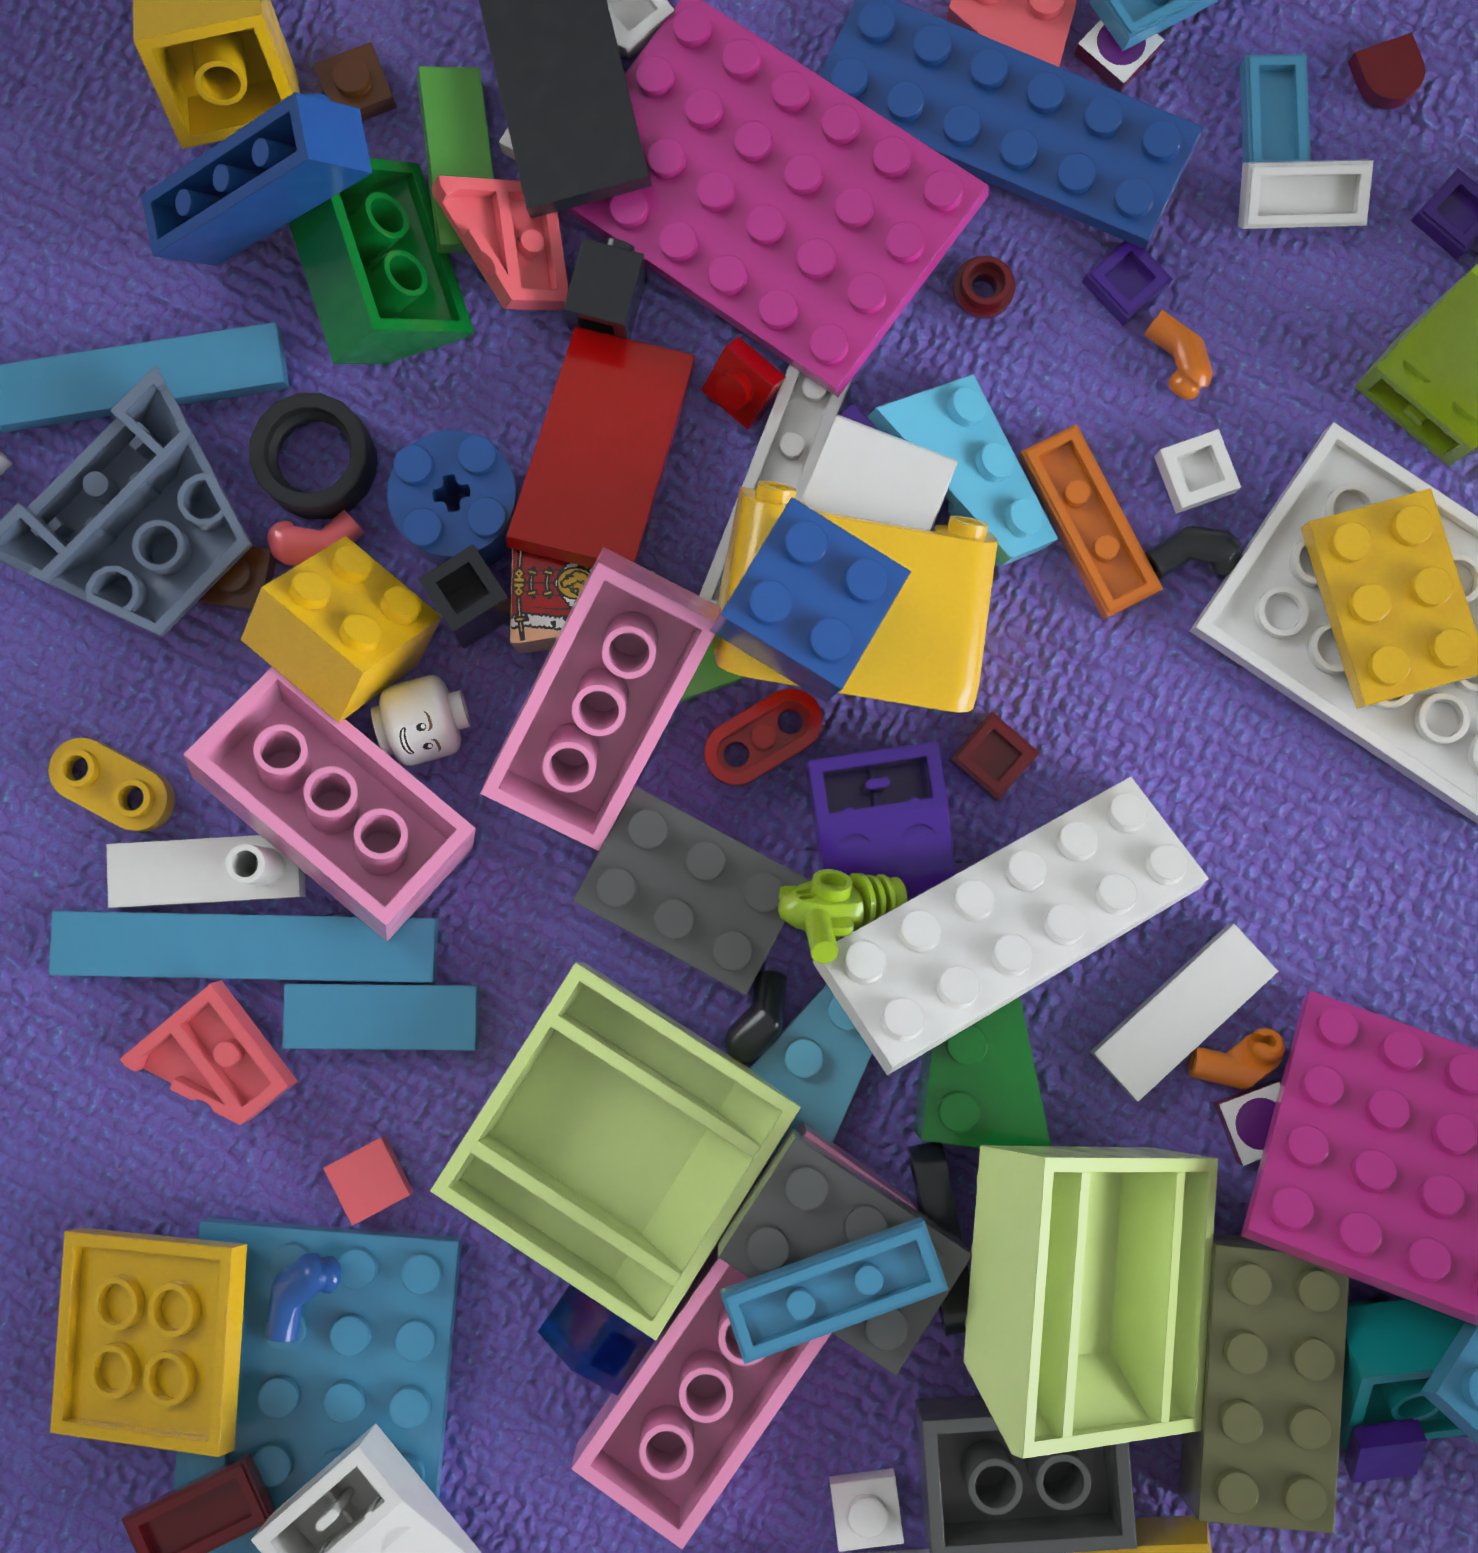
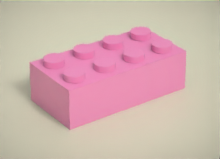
M603 547L490 768L480 794L599 851L715 636L710 629L720 614V607Z
M273 667L183 754L194 780L386 942L389 941L473 849L476 829L473 825L346 719L338 723Z

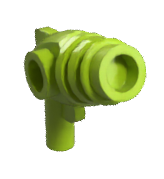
M822 869L814 873L811 881L799 886L780 887L778 912L780 918L796 929L805 931L813 960L817 963L827 964L837 958V939L841 936L851 935L853 930L860 929L906 903L907 892L904 883L898 877H887L884 874H878L875 877L874 875H864L863 873H851L848 876L838 870Z

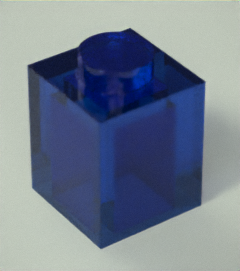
M571 1284L537 1331L572 1371L617 1396L655 1342L654 1339Z

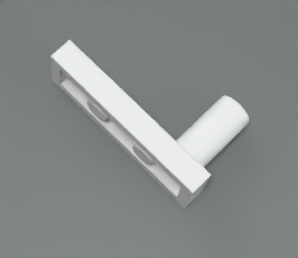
M261 835L106 844L108 908L306 897L305 873Z

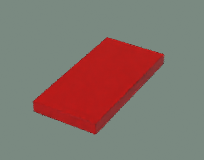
M575 326L506 535L507 548L593 568L602 548L605 547L637 564L694 371L695 355Z

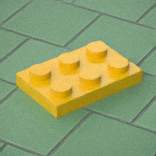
M1431 488L1309 521L1300 527L1356 709L1478 676V635Z

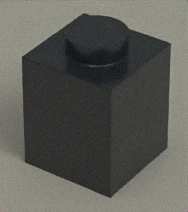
M583 238L563 308L569 331L573 332L576 326L626 339L631 338L648 278L643 253L635 252V247L623 240L604 238L600 243Z
M473 544L418 579L464 649L511 620V602Z

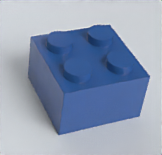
M791 497L710 631L826 702L843 689L911 571Z

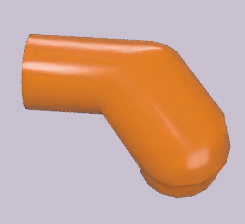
M1162 309L1148 327L1144 336L1174 357L1178 368L1168 380L1170 390L1184 400H1193L1199 395L1200 389L1203 386L1209 387L1213 377L1206 344L1198 334Z
M1260 1028L1246 1036L1226 1053L1197 1047L1189 1056L1188 1077L1238 1089L1251 1088L1280 1065L1286 1048L1284 1039L1273 1029Z

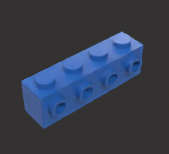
M294 92L142 194L152 255L154 257L218 266L372 174L360 108L330 101V98L324 94H301Z

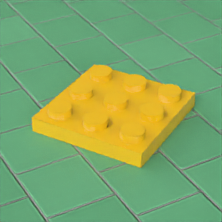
M90 1228L64 1231L50 1433L220 1457L234 1451L247 1244Z

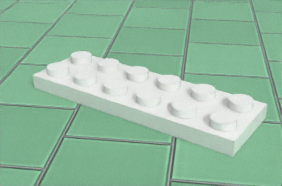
M1129 777L852 932L851 935L836 941L838 955L834 961L821 964L813 960V964L886 1075H889L1197 891L1209 878L1133 778Z

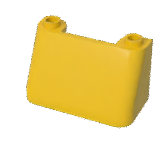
M758 481L756 489L740 487L717 606L720 607V613L791 497L796 499V488L772 481ZM796 499L797 501L807 506V504H805L803 501ZM814 510L911 571L843 689L838 693L950 712H969L973 710L980 682L998 539L991 532H987L988 524L969 517L950 516L948 525H936L934 531ZM715 634L712 644L715 661L720 668L743 677L799 686Z

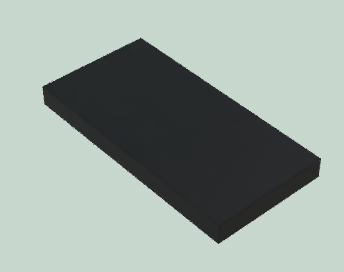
M479 0L526 209L530 217L543 216L652 186L607 0Z

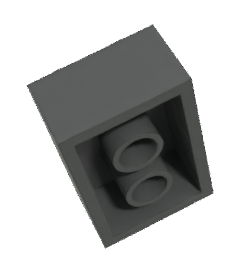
M635 786L572 901L746 995L786 922L780 918L778 912L780 887L799 886L806 883L808 879Z
M792 1127L718 1240V1258L748 1278H753L922 1216L949 1290L832 1332L894 1375H897L969 1262L972 1253L960 1238Z
M981 1395L915 1399L924 1535L930 1553H1074L1137 1548L1129 1442L1023 1459L1011 1454Z

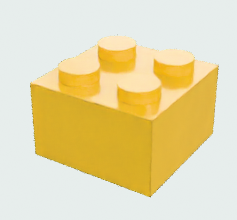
M133 0V41L182 149L222 141L294 92L300 93L299 77L270 0Z
M345 536L261 587L240 640L334 720L340 723L381 693L384 688L392 685L418 665L442 616Z

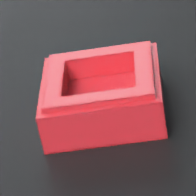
M386 1135L323 1168L352 1226L414 1193Z

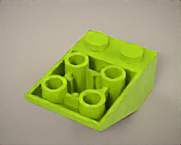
M1478 264L1401 332L1354 386L1448 467L1478 447Z

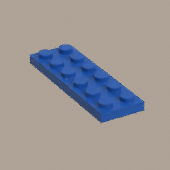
M855 0L819 75L975 177L1143 249H1147L1203 130V126L898 0Z

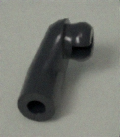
M1193 525L1181 529L1145 552L1158 579L1165 577L1190 560L1207 562L1211 572L1216 573L1218 576H1226L1232 572L1242 556L1239 551L1241 543L1230 531Z
M768 970L758 972L755 978L752 1005L727 1031L725 1048L732 1058L742 1064H751L757 1061L781 1036L787 977L783 973Z

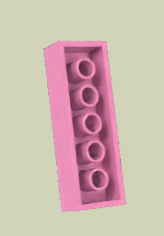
M804 1121L797 1129L798 1132L917 1210L906 1194ZM718 1243L711 1251L657 1340L655 1341L650 1338L578 1441L571 1467L574 1472L680 1549L684 1548L832 1334L829 1333L744 1364L720 1295V1289L750 1278L718 1258Z

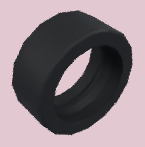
M297 393L275 402L259 418L250 438L249 463L257 483L283 509L305 519H331L336 517L342 510L346 512L351 511L368 494L377 474V450L369 430L344 402L322 393ZM311 422H325L337 427L345 435L350 447V462L344 475L331 487L318 492H304L292 487L283 478L278 466V454L284 440L296 428Z

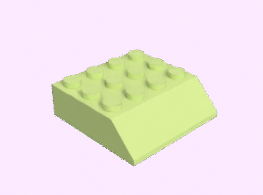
M575 962L430 1192L656 1341L801 1106L750 1068L585 962Z
M980 1145L963 1362L1012 1455L1025 1459L1201 1431L1218 1158L1150 1147Z

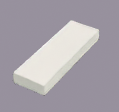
M1227 924L1097 1044L1090 1053L1127 1094L1138 1102L1266 984L1278 970L1235 924Z

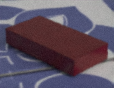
M247 1453L129 1511L121 1520L136 1553H208L261 1527L276 1509L251 1453Z

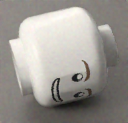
M427 675L388 686L381 693L379 705L371 707L372 722L380 748L389 756L394 754L395 758L406 766H414L455 754L461 745L460 729L471 727L467 705L461 690L449 693L446 684L436 675Z

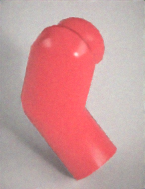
M342 510L321 530L293 526V523L289 521L277 522L268 531L267 543L274 558L285 565L297 566L345 536L351 541L356 542L365 534V531L345 510Z

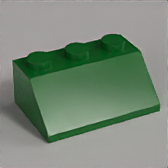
M369 158L372 174L288 223L333 364L385 365L468 338L474 333L449 253L437 252L432 203L419 163Z

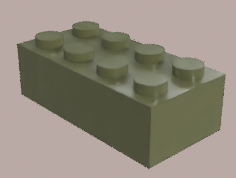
M1217 1233L1213 1235L1201 1431L1182 1434L1178 1495L1198 1521L1334 1534L1349 1277L1239 1235Z

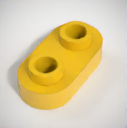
M74 738L61 744L50 759L49 778L52 786L60 795L123 829L138 832L155 830L166 823L173 812L175 805L174 790L170 782L163 775L102 742L88 738ZM84 758L88 764L87 774L82 779L76 780L72 773L73 765L77 760ZM138 787L143 793V803L138 809L131 810L127 804V796L131 790Z

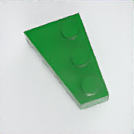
M1020 996L923 1054L914 1132L921 1140L980 1148V1145L1051 1146Z

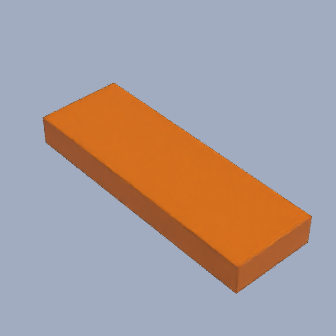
M1077 424L1020 452L1018 459L1103 620L1163 590Z

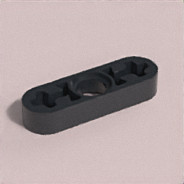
M928 1142L908 1146V1157L919 1212L962 1240L949 1170L942 1144ZM967 1265L938 1309L945 1336L966 1333L965 1321L970 1284Z

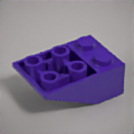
M938 741L807 761L805 771L821 870H838L848 876L851 873H863L864 875H874L875 877L878 874H884L887 877H898L905 885L907 902L955 875L949 808Z

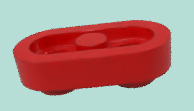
M795 688L782 689L717 727L708 737L704 749L705 762L711 775L717 781L728 786H745L811 747L817 740L822 728V712L817 701L805 691ZM786 712L796 713L802 720L801 729L794 734H787L778 726L779 717ZM734 744L744 746L749 754L747 762L739 767L729 765L724 759L725 750Z

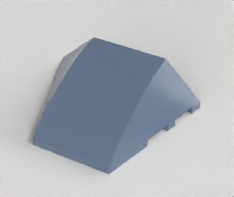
M154 366L110 410L117 418L28 507L18 502L0 520V561L163 637L253 545L160 370Z

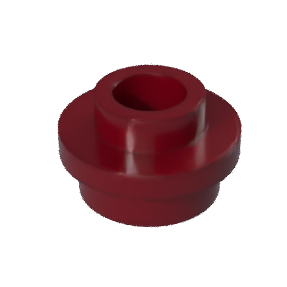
M977 256L967 260L958 269L953 282V296L959 308L969 316L979 319L993 318L1003 313L1010 305L1015 294V278L1010 268L1000 259L993 256ZM977 282H986L992 286L994 294L986 298L980 297L975 294L972 286Z

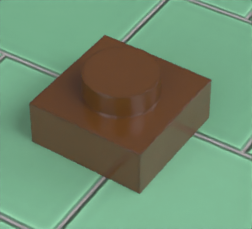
M371 42L314 63L326 96L330 98V101L360 108L362 121L397 108Z
M252 546L199 602L207 606L252 612L261 587L273 580L277 559L273 557L270 549Z

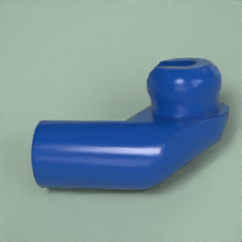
M318 1253L304 1254L276 1275L271 1286L264 1332L265 1339L274 1342H294L298 1340L303 1304L313 1298L318 1292L332 1293L340 1283L341 1266L335 1257L324 1256L320 1258Z

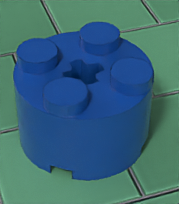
M446 430L426 435L413 444L403 447L396 454L388 481L387 501L389 512L397 529L411 546L431 563L439 566L473 544L489 567L499 561L508 549L506 535L517 505L521 487L506 458L488 438L466 431ZM464 493L466 497L460 500V510L451 512L447 505L453 503L455 495Z

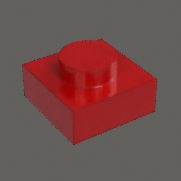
M737 337L725 346L701 391L748 430L761 420L786 376L740 337Z

